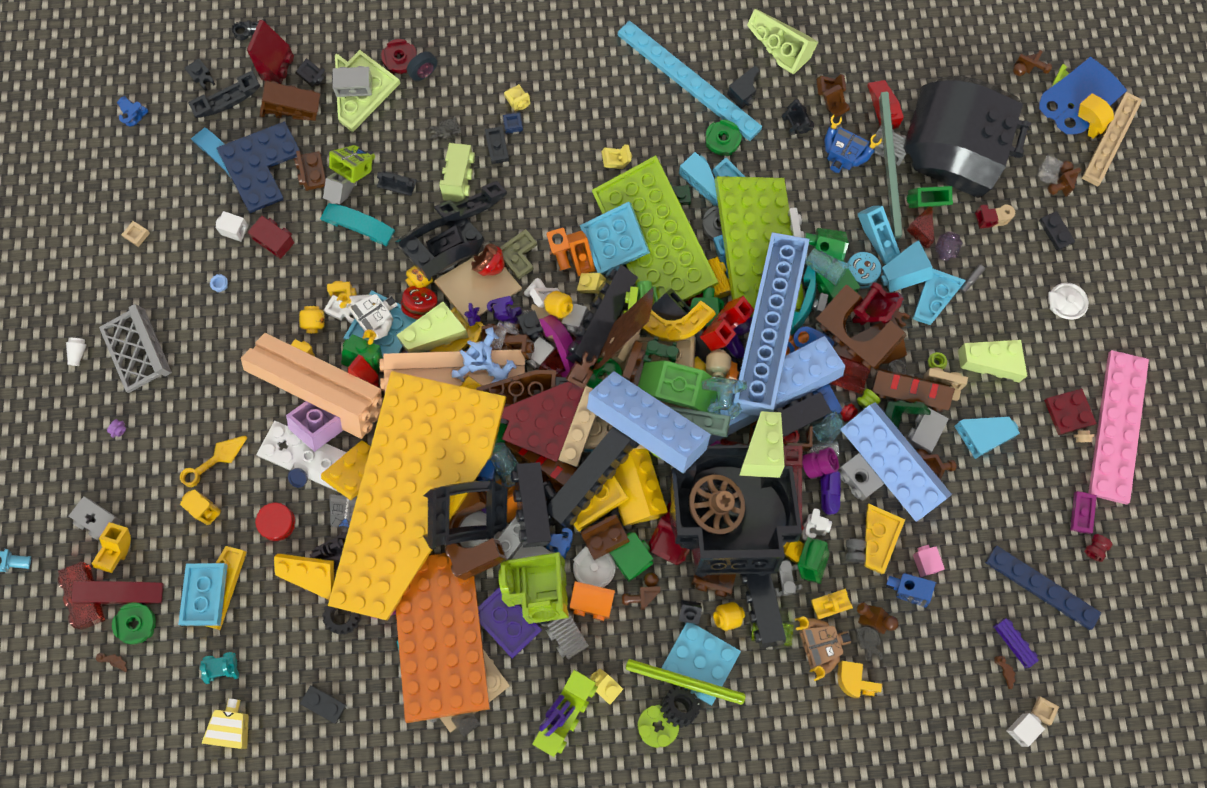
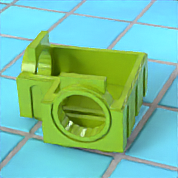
M560 552L511 559L501 563L499 586L502 593V601L508 607L521 604L523 618L529 624L569 618L566 572L564 568L565 559Z

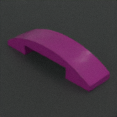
M548 315L539 319L545 336L552 335L566 371L561 373V376L567 377L574 365L566 359L569 353L568 347L573 340L556 316Z

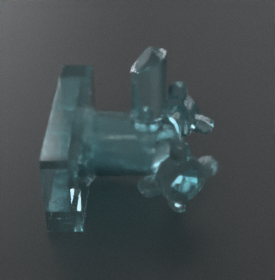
M712 377L702 381V389L717 392V402L711 399L708 411L721 414V409L728 410L732 420L737 417L742 408L739 403L736 406L733 405V394L746 390L747 381Z

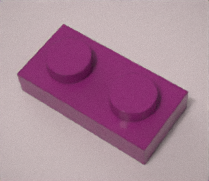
M1080 491L1074 492L1071 531L1086 534L1093 533L1097 495Z

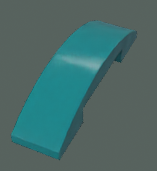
M328 203L320 218L322 221L334 226L341 225L366 235L370 240L384 246H388L395 232L393 228L371 216L332 203Z
M813 262L808 263L803 278L804 286H807L808 289L800 313H794L790 332L791 336L804 324L812 310L816 295V277Z

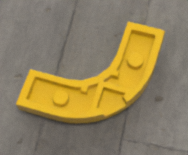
M702 301L687 315L675 321L665 320L651 310L649 322L642 329L652 337H659L658 340L680 341L699 332L716 313Z

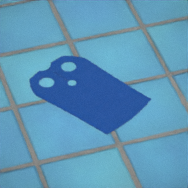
M1089 57L1070 74L1042 94L1039 109L1047 118L1055 120L1057 127L1065 134H1078L1084 132L1090 125L1089 122L1078 117L1081 102L1093 93L1111 106L1127 89L1107 68L1092 57ZM1049 101L1056 102L1058 109L1050 111L1047 108V103ZM1069 103L1074 104L1073 109L1068 108ZM1066 118H1073L1076 125L1073 128H1069L1065 125L1064 121Z

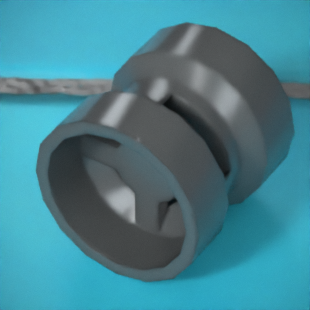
M858 539L846 540L848 552L845 555V561L865 562L866 555L864 554V549L866 548V541Z

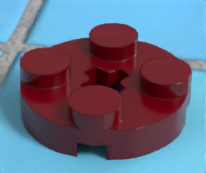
M395 39L388 42L387 47L381 52L383 64L391 74L406 73L409 62L417 55L414 45L407 43L404 39ZM397 54H401V56H403V58L397 59L395 57L398 56Z

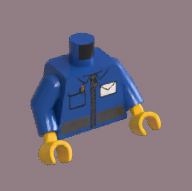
M833 115L831 117L832 125L827 130L824 143L825 151L828 153L827 159L833 162L830 169L835 173H839L842 167L850 170L853 166L857 167L867 162L875 151V146L882 143V138L878 143H874L873 139L877 134L873 135L869 145V141L841 127L837 129L836 127L842 122V118L840 117V121L836 124L833 122Z

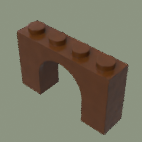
M846 284L816 318L819 322L818 327L825 333L830 331L834 335L832 339L839 345L844 343L848 347L846 350L852 356L858 355L862 358L861 363L868 369L872 367L877 370L907 335L890 320L877 336L869 341L860 342L851 339L846 332V321L854 308L863 299Z
M484 491L467 494L459 509L449 521V529L460 527L466 517L486 507L487 500ZM494 538L472 548H464L460 542L445 547V552L452 562V573L463 580L507 561L502 544Z

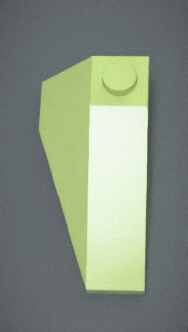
M754 9L747 24L758 40H761L766 46V50L774 56L777 64L792 74H795L811 58L818 44V41L757 9Z

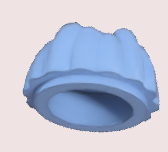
M216 274L211 279L210 287L212 290L222 292L228 288V279L222 274Z

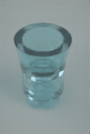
M817 249L811 251L805 262L812 270L825 277L834 286L838 285L850 265Z
M499 442L494 445L490 460L499 475L502 485L504 487H512L515 484L511 482V471L519 463L505 443Z

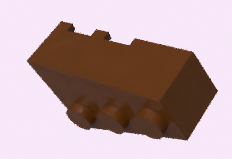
M265 81L259 117H265V114L276 115V118H282V115L293 116L292 118L297 120L316 121L320 93H316L313 90L299 89L292 85H281L275 81Z

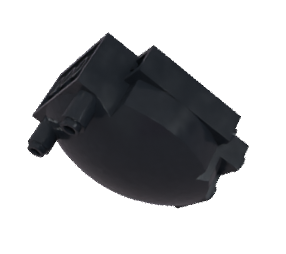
M715 444L707 446V450L684 473L676 468L671 469L669 477L671 528L675 537V544H679L681 548L692 550L694 559L693 571L695 575L699 577L719 574H758L764 576L778 572L785 558L783 546H785L786 542H798L802 535L793 466H784L780 478L739 476L749 445ZM705 476H725L736 483L743 494L745 501L744 517L738 527L726 534L709 533L703 530L691 515L689 508L691 490ZM713 479L715 488L720 491L723 481ZM707 481L699 487L703 491L712 494ZM728 484L726 491L731 494L736 493L734 488ZM696 493L694 503L709 501V499ZM737 497L734 499V507L740 509V500ZM710 507L695 509L698 517L701 519L710 510ZM729 511V517L734 523L739 514ZM716 514L711 515L704 524L713 528ZM723 515L720 518L719 529L729 527Z

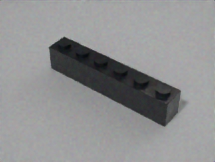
M621 264L615 268H610L607 272L606 281L599 287L598 291L600 293L594 298L591 303V310L583 318L585 321L583 326L577 330L575 341L568 347L569 353L566 359L573 364L575 361L581 364L585 351L588 352L587 361L592 360L593 356L598 358L612 326L625 304L626 292H630V288L634 286L638 278Z
M672 288L652 305L653 312L661 318L670 321L681 319L691 311L690 307ZM706 325L694 334L696 337L695 357L698 356L705 364L707 355L711 353V350L700 338L707 329ZM726 346L719 348L731 356L732 362L737 363V371H739L737 379H739L742 363Z
M613 426L546 506L547 513L565 528L573 525L579 513L589 506L593 496L601 492L603 484L615 475L618 466L623 464L628 459L629 453L633 448H637L640 444Z

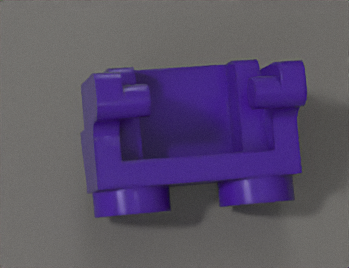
M511 296L497 298L489 301L487 304V309L490 312L494 309V317L504 324H517L516 318L522 314L520 307L511 309L510 306H507L514 303Z

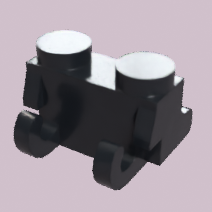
M795 99L787 107L788 110L781 116L783 121L789 119L792 128L789 130L790 135L797 134L796 130H798L799 134H803L814 128V122L809 119L806 107L800 103L799 99Z

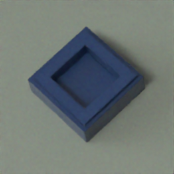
M520 112L502 115L505 134L523 131Z

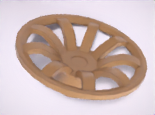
M708 475L700 479L693 486L689 496V508L693 519L703 530L712 534H726L733 531L741 523L745 512V501L740 488L731 479L722 475ZM713 479L723 481L720 491L715 488ZM707 481L712 494L703 491L699 487ZM727 485H731L736 493L731 494L726 491ZM696 493L709 499V501L694 503ZM737 497L740 500V509L734 507V499ZM710 507V510L700 519L695 509ZM729 511L739 514L734 523L729 517ZM715 513L713 528L704 524ZM722 515L729 526L728 528L719 529Z

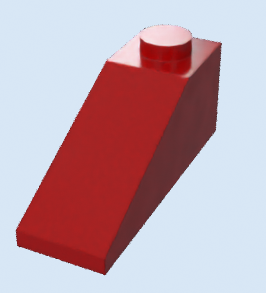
M882 80L868 83L867 86L879 125L881 126L879 97L881 92H888L892 129L899 128L904 116L900 103L887 82Z

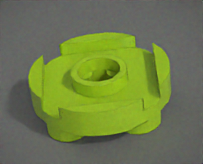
M660 705L651 706L644 710L638 720L640 737L647 745L656 748L666 747L672 743L679 731V725L674 727L672 722L669 724L666 722L668 719L663 718L664 712L660 711L662 707ZM659 720L662 721L663 731L655 732V727L652 726L653 723H657Z

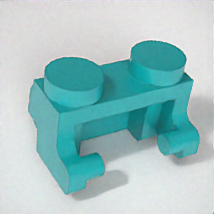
M227 652L220 658L213 656L203 657L200 670L201 679L205 684H210V681H214V677L226 675V677H233L234 679L239 678L235 653Z

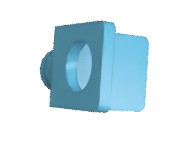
M9 549L0 551L2 559L0 572H8L10 567L30 568L31 556L12 555Z

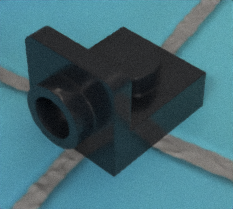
M535 310L516 318L523 335H527L531 340L542 336L543 328Z

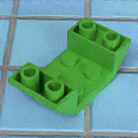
M665 360L644 363L638 384L639 388L657 400L713 413L720 382L704 370Z

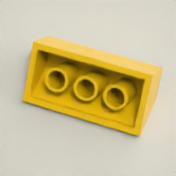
M633 449L629 453L628 459L618 466L615 473L616 479L629 498L618 506L623 526L655 520L668 513L648 449Z

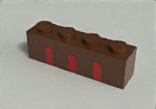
M878 368L871 391L879 398L886 399V396L893 397L894 401L906 400L913 403L918 401L931 406L934 411L943 412V410L949 411L955 388L952 385Z
M505 442L502 454L516 464L540 462L543 483L550 481L556 493L560 491L577 470L573 465L557 460V462L509 442Z

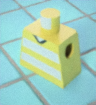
M228 698L225 711L214 710L202 744L247 749L248 714L238 713L241 700Z

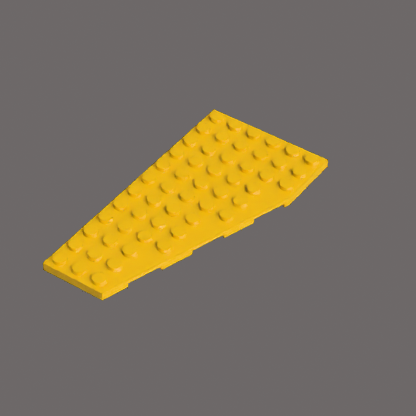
M391 371L328 606L383 620L390 618L402 599L401 597L432 551L423 535L428 534V498L423 495L433 488L476 480L492 456L506 402L505 396ZM468 493L450 496L449 521L455 515Z

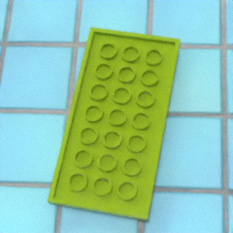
M656 155L592 190L602 214L627 202L632 204L650 251L649 254L626 264L629 271L638 277L635 282L636 286L637 282L651 281L652 287H656L658 299L672 288L685 302L702 293L706 288H712L719 284Z
M717 176L714 181L732 300L744 296L755 310L772 232L793 236L790 228L791 219L788 215L789 204L784 178ZM802 282L795 312L799 313L804 301Z

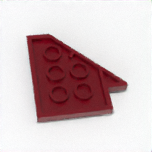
M565 382L505 407L502 419L509 422L501 440L557 462L584 389L573 383Z

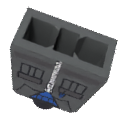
M335 493L329 496L331 527L341 528L340 535L348 533L357 496L352 500H349L343 494Z

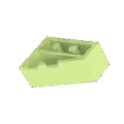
M449 143L445 158L446 168L443 167L442 171L444 180H440L439 185L444 201L459 202L466 199V196L470 194L468 180L472 179L473 171L470 167L471 163L475 161V152H472L471 145Z
M444 302L396 335L408 353H423L434 349V347L443 344L447 345L461 338H468L466 329Z
M1021 340L964 343L958 350L960 368L982 374L988 373L996 375L998 378L1012 379L1018 383L1027 377Z
M761 411L739 476L780 478L785 466L781 412Z

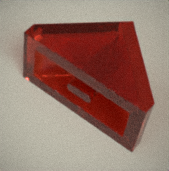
M928 207L907 229L925 248H930L934 242L933 207Z

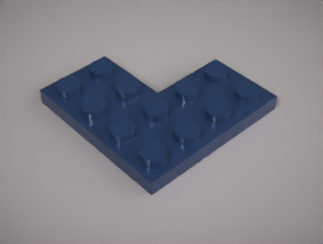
M285 121L216 148L249 214L283 200V196L268 168L297 157L296 151L299 148Z

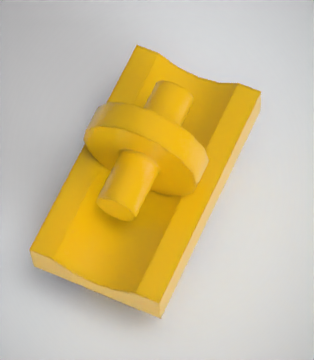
M846 589L811 600L818 620L853 608Z

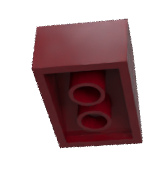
M259 20L247 52L261 80L275 81L281 84L287 76V69L289 64L293 62L294 54L290 46L264 20Z

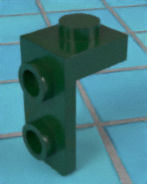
M897 400L896 402H888L885 414L898 429L902 413L930 415L931 411L922 402L907 403Z

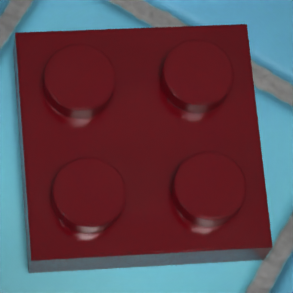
M1083 389L1063 393L1044 400L1058 435L1097 424Z

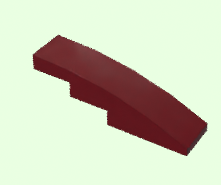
M122 581L73 582L71 602L160 604L163 602L164 583Z

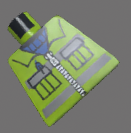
M354 145L329 152V168L350 182L355 183L372 171V161L375 159V155L372 150L364 151Z

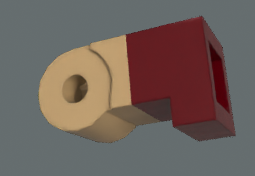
M988 204L980 205L975 212L979 229L1007 225L1015 216L1014 208L1010 205H1003L1001 208L989 209Z

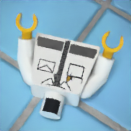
M341 293L336 300L343 301L339 305L340 308H345L347 304L349 305L348 308L351 314L364 330L363 339L369 338V345L373 344L374 340L388 335L394 320L389 311L398 306L392 296L383 302L377 294L348 296L345 293Z

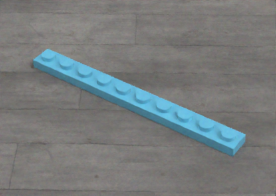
M628 21L618 31V36L722 120H729L735 123L739 128L740 134L747 140L751 141L762 130V125L631 21Z

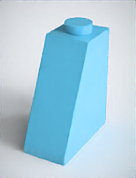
M917 241L883 266V275L880 276L883 286H887L889 292H893L933 279V269L923 247Z
M1010 417L963 419L954 426L975 459L1020 434L1017 424Z

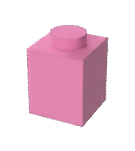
M929 545L917 548L918 552L913 554L920 577L938 573L945 569L937 546L932 548Z

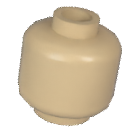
M721 349L711 351L706 357V373L716 380L724 379L731 367V356Z

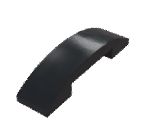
M253 70L238 77L237 83L209 97L203 94L189 101V106L195 118L220 113L250 97L260 87Z
M498 181L483 186L479 194L457 203L448 200L434 206V209L443 220L455 221L466 219L495 205L507 194V191Z

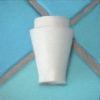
M69 338L68 342H66L67 365L80 366V361L86 348L85 340Z

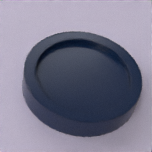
M294 468L288 474V480L294 487H303L308 481L306 472L300 468Z

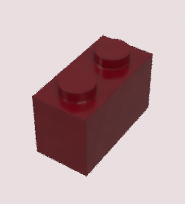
M261 216L248 231L252 240L279 259L295 243L291 237L292 233L286 228H279L278 224L271 218L266 219Z

